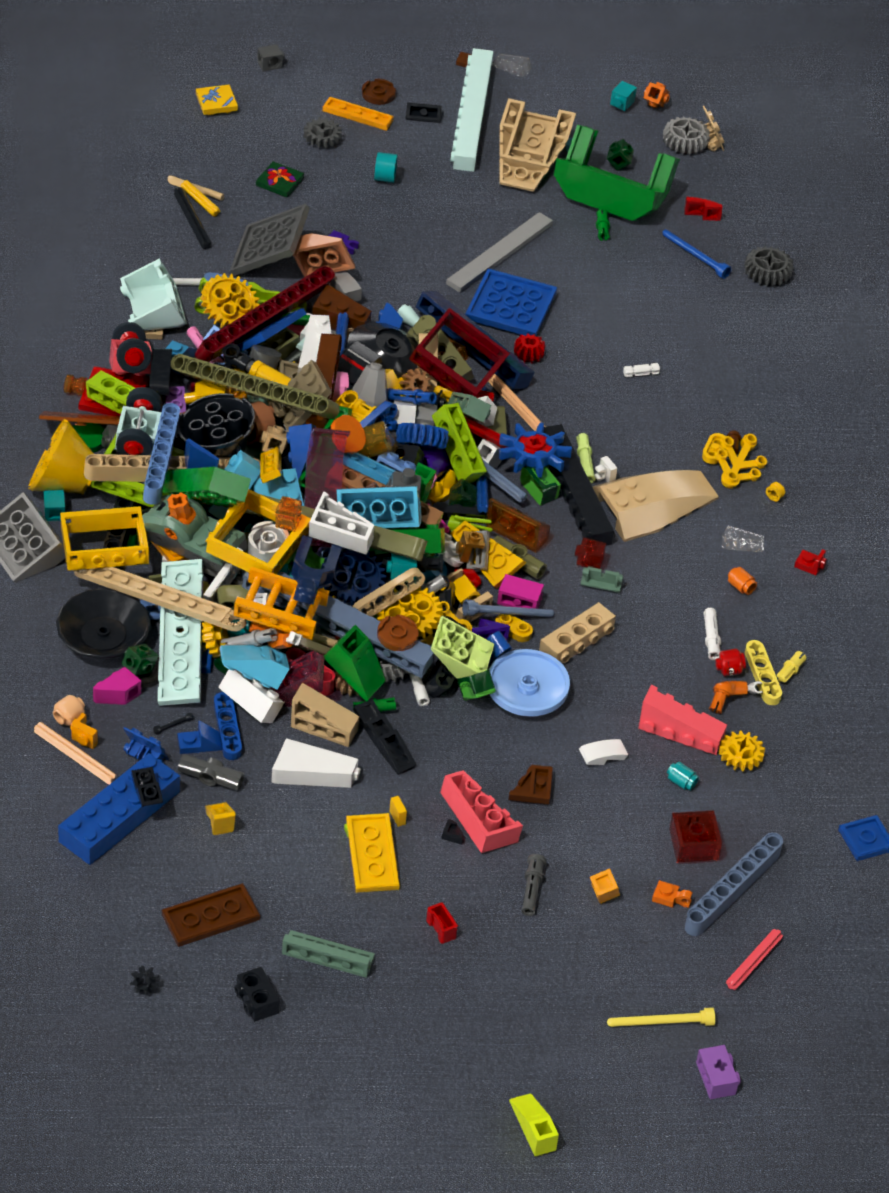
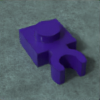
M333 230L329 235L342 238L349 254L353 255L354 248H359V242L349 240V236Z

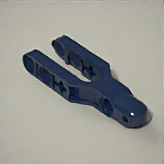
M303 535L291 571L292 577L298 582L293 599L306 604H314L318 589L330 586L342 547L332 544L324 569H314L305 564L313 538Z

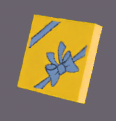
M230 84L196 89V96L204 115L238 111V105Z

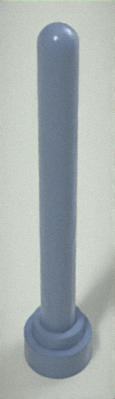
M467 599L464 600L462 605L464 616H474L478 613L536 617L554 616V611L551 609L480 605L475 600Z

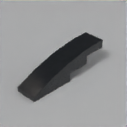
M372 698L367 702L365 701L354 706L353 711L359 716V721L397 774L416 766L397 729L393 730L385 714L381 715Z

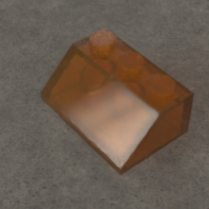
M494 498L489 500L487 520H491L492 523L486 524V527L492 528L494 532L517 544L524 545L535 553L546 543L549 538L550 525Z

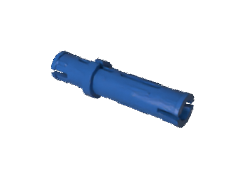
M387 389L388 400L413 402L416 405H421L422 403L435 404L437 400L435 392H423L421 389L414 391Z

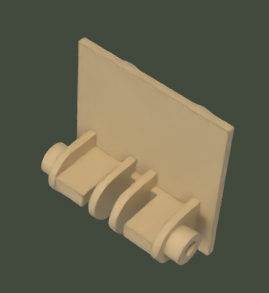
M703 106L709 122L705 124L710 133L708 149L716 151L717 148L721 147L722 151H724L722 145L725 143L721 133L718 134L720 128L717 122L713 123L714 117L711 111L707 112L705 106Z

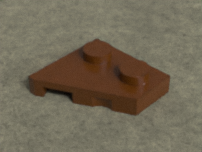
M531 765L526 775L520 778L515 789L509 792L508 800L549 805L553 767Z

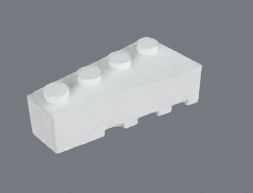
M310 315L297 374L310 360L316 362L321 334H331L329 315Z

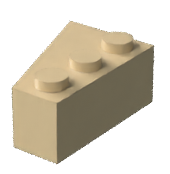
M304 683L300 685L292 699V728L346 747L350 746L358 731V715Z

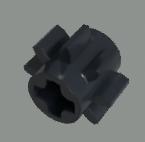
M141 966L139 967L140 973L136 971L131 973L134 980L130 985H134L137 988L136 993L144 990L145 994H149L151 991L150 987L152 989L158 987L155 981L159 978V975H155L152 972L153 967L145 970V967ZM143 976L147 977L145 980L147 982L146 984L143 983Z

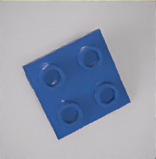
M126 727L123 728L131 740L130 744L126 743L123 749L127 755L141 760L150 753L162 763H164L163 758L169 760L165 749L160 745V741L153 737L148 739L142 736L143 733L135 728L131 730Z

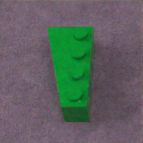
M426 524L427 528H385L428 541L424 554L445 552L444 528H439V524ZM369 548L368 550L370 552H374L375 555L389 554L388 552L377 550L374 548Z

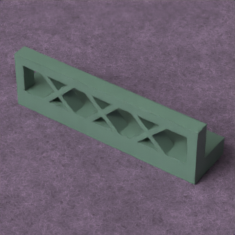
M290 930L289 935L285 934L282 943L283 955L367 978L375 958V953Z

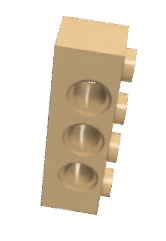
M598 602L541 639L539 651L553 656L561 663H566L571 657L580 654L589 645L595 644L603 636L609 635L615 628L616 616Z

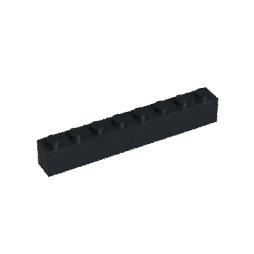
M562 424L544 427V433L549 436L561 431L565 433L564 442L558 444L559 446H572ZM572 446L571 458L558 457L564 461L563 471L560 472L549 465L550 472L555 475L561 484L560 488L563 499L567 500L569 511L574 515L576 526L581 529L582 538L587 542L589 548L612 545L613 527Z

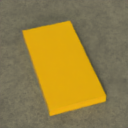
M389 813L346 816L356 893L399 890L400 885Z

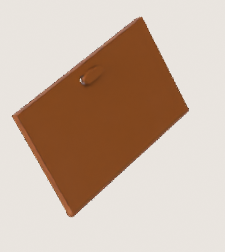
M44 411L39 415V419L58 421L66 419L77 422L75 425L86 426L85 422L118 425L120 416Z

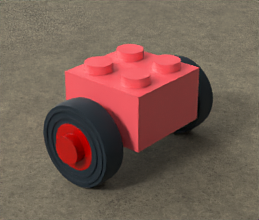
M133 322L120 324L114 330L111 339L109 362L112 372L118 375L134 373L136 376L150 374L152 349L149 341H146L144 330Z

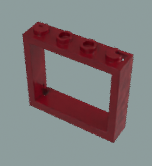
M449 308L416 347L409 360L452 392L477 397L510 353ZM444 325L495 362L494 366L477 387L425 349Z

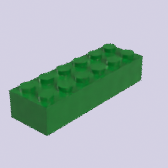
M218 467L168 470L163 494L176 495L181 492L187 495L188 498L197 501L202 507H205V505L211 507L213 505H237V503L245 502L251 479Z

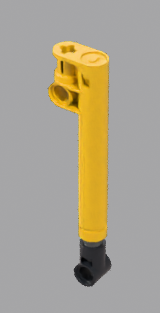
M228 344L223 348L224 362L231 363L232 369H238L246 374L249 373L250 375L283 385H288L292 379L259 360L255 362L254 358L241 352L236 344ZM353 390L345 391L335 401L340 406L352 408L351 416L359 422L377 408V406L371 407L367 405L364 400L359 398L357 392Z

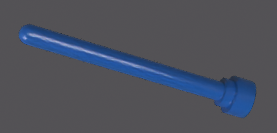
M663 230V236L714 268L716 274L722 279L727 278L731 273V266L728 264L716 262L669 230Z

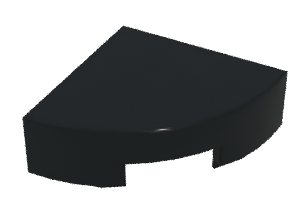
M448 819L441 839L462 845L463 832L455 821Z

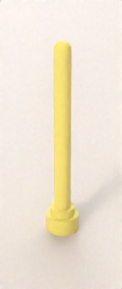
M704 1008L699 1013L609 1018L607 1024L610 1027L700 1022V1024H705V1026H714L715 1011L714 1008Z

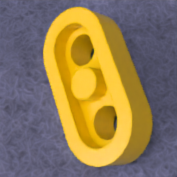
M720 433L710 435L702 453V459L706 463H719L715 458V453L718 449L725 450L721 445L725 435Z
M499 614L496 617L495 622L510 626L508 637L519 642H527L532 638L533 628L529 623L513 615Z

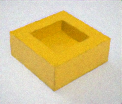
M399 796L392 797L390 799L389 812L398 827L406 825L407 810Z

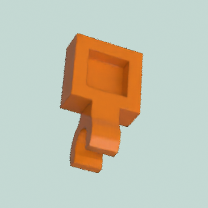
M659 880L652 896V902L672 908L674 903L689 908L693 892L689 890L679 891L680 886Z

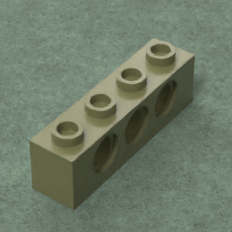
M431 315L412 327L414 333L412 337L418 345L419 333H429L436 324ZM440 330L438 332V353H445L438 355V359L447 366L455 365L453 370L467 381H470L474 378L472 369L444 332Z

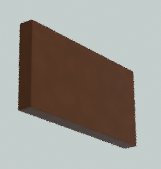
M243 883L162 909V916L178 947L260 920V914Z

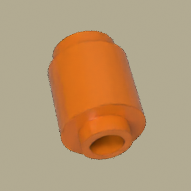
M742 567L733 568L728 573V582L742 594L750 595L756 589L757 582L755 578Z

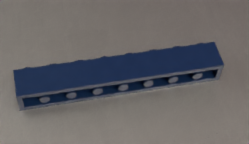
M438 291L422 292L415 306L424 315L433 316L437 323L445 312L451 308L510 353L495 374L512 389L528 388L535 373ZM446 325L441 328L488 369L494 366L495 362Z

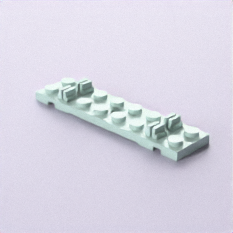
M202 559L162 562L161 584L203 598ZM162 606L160 611L158 704L163 706L200 703L202 621ZM178 629H184V631L181 633L177 632Z

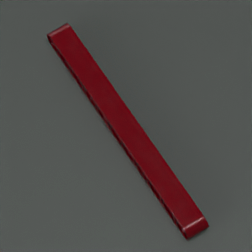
M328 266L320 267L207 337L196 350V359L206 362L214 360L223 354V348L226 345L241 343L316 296L335 277L334 271Z

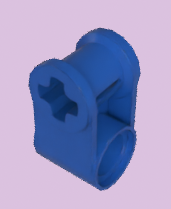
M500 631L495 632L486 639L494 643L488 666L498 657L512 649Z

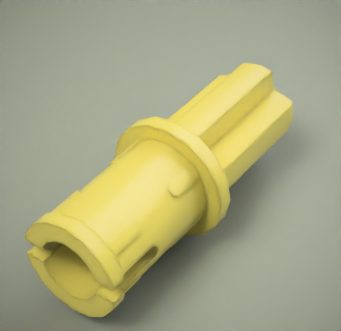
M797 651L790 660L785 661L784 667L777 674L779 682H787L793 674L799 671V667L806 661L805 654L799 659L802 652Z

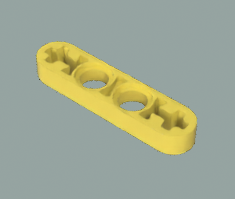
M751 640L746 644L745 656L756 682H762V684L757 686L759 691H763L760 693L763 701L768 705H777L780 703L782 696L781 687L764 645L760 641ZM756 663H763L765 667H758ZM769 678L771 682H764L761 679Z

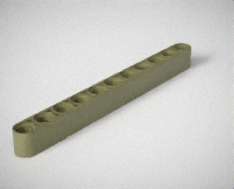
M182 354L175 355L171 360L172 369L185 376L327 419L336 418L340 411L337 403L324 396Z
M262 495L309 518L312 517L315 511L313 508ZM229 504L228 506H226V505H221V506H224V507H226V508H229V507H233L234 505ZM247 509L245 512L247 514L269 519L250 509ZM374 525V539L370 548L422 561L428 541Z

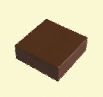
M460 52L456 65L467 67L468 55L472 54Z

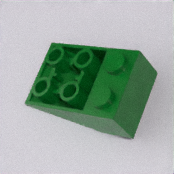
M356 625L348 630L323 656L329 665L366 702L386 681L370 639Z

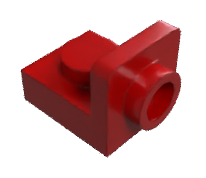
M822 549L819 555L802 550L795 561L794 567L817 575L820 569L823 570L826 565V550Z

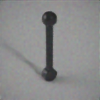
M187 713L185 717L166 725L154 726L153 732L158 735L164 729L186 720L191 721L193 720V714Z

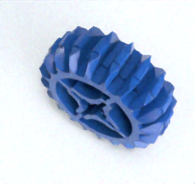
M401 423L396 430V440L405 445L413 443L422 448L444 449L447 447L449 432L446 429L432 425Z

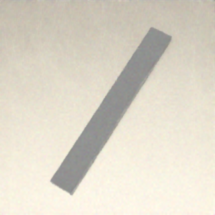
M540 212L449 277L446 284L461 293L484 276L488 268H495L551 227L553 220Z

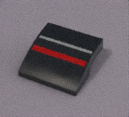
M356 341L340 355L338 371L348 373L349 384L354 387L366 365H371L372 362L380 364L383 362L382 357L359 341Z

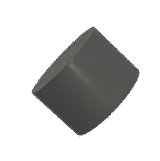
M253 345L249 355L255 359V362L259 360L277 370L281 359L280 352L264 345Z

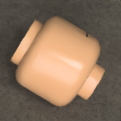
M67 695L54 705L53 716L59 724L71 726L75 718H78L81 713H85V704L81 698Z

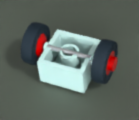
M138 387L131 390L128 394L126 406L122 408L116 433L115 450L120 455L152 454L162 407V399L153 389Z

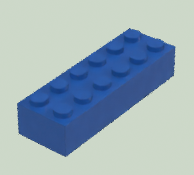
M148 753L58 825L59 843L91 865L180 792V775ZM153 767L163 803L142 807L133 784L131 771Z

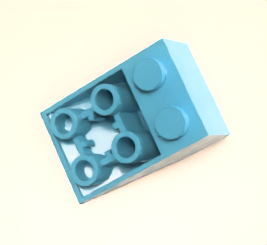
M269 645L220 646L222 663L227 669L232 671L236 669L242 672L244 677L260 681L266 688L273 687L278 690L289 671L286 654L271 648Z

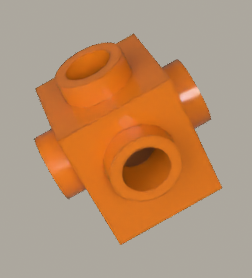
M650 82L644 91L643 98L648 102L649 106L654 108L660 106L663 108L664 104L668 103L670 94L666 89V85L656 82V84Z

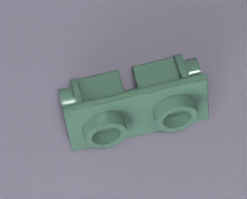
M590 566L588 568L584 567L580 585L620 593L623 575L619 574L620 572L606 570L604 574L601 573L602 569Z

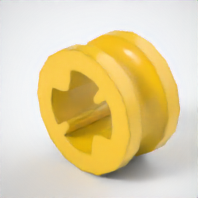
M773 482L766 488V495L775 502L779 501L786 493L784 487L778 482Z

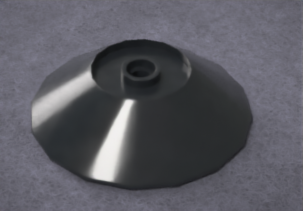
M370 322L357 326L348 335L346 349L356 341H359L379 354L383 361L380 363L382 368L393 369L397 378L402 377L408 370L412 369L414 371L417 368V365L409 360L418 344L412 336L398 327L387 323Z
M108 588L87 590L71 597L60 608L56 620L58 636L68 648L83 656L98 659L124 655L128 647L140 645L147 638L151 626L148 610L141 604L139 599Z

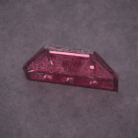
M312 650L289 662V671L278 690L273 687L268 688L279 694V698L285 702L283 704L285 707H292V699L302 683L319 693L322 692L324 656Z

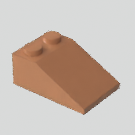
M313 233L301 235L293 255L304 277L322 266L330 267L334 273L355 269L356 267L342 238Z

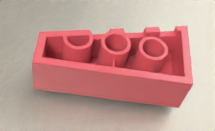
M651 685L643 700L638 729L717 755L721 740H724L727 724L704 712L699 714L693 709V706L687 703L682 705L673 700L674 696L668 693L664 695L657 691V687Z
M464 770L445 775L440 793L481 853L518 843L523 828L519 821L515 822L505 808L502 810L495 804L496 800L491 795L488 796L482 792V787Z

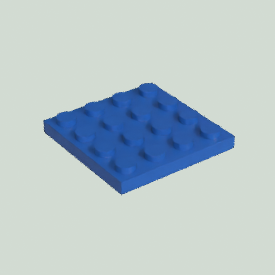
M488 268L465 315L477 323L524 336L527 333L537 336L557 293V287Z

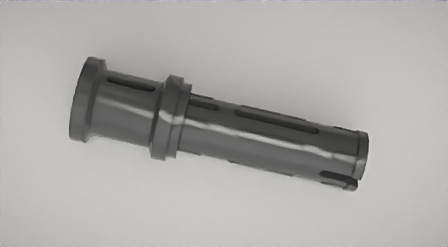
M531 854L527 859L529 864L528 870L525 871L527 883L521 909L522 914L526 916H533L535 914L539 884L544 879L543 867L546 865L547 860L540 854Z

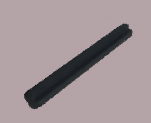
M182 187L175 188L174 195L203 249L210 248L211 241Z

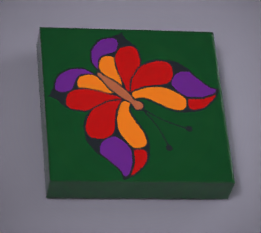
M273 161L256 180V186L288 197L303 180L304 173Z

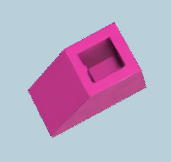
M126 667L113 672L111 676L98 682L93 687V701L100 704L126 705L141 695V680Z

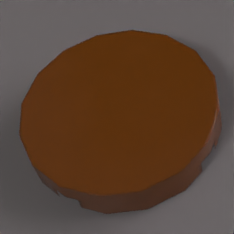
M378 78L371 82L369 80L362 86V97L371 104H388L395 99L396 88L393 87L394 85L390 81Z

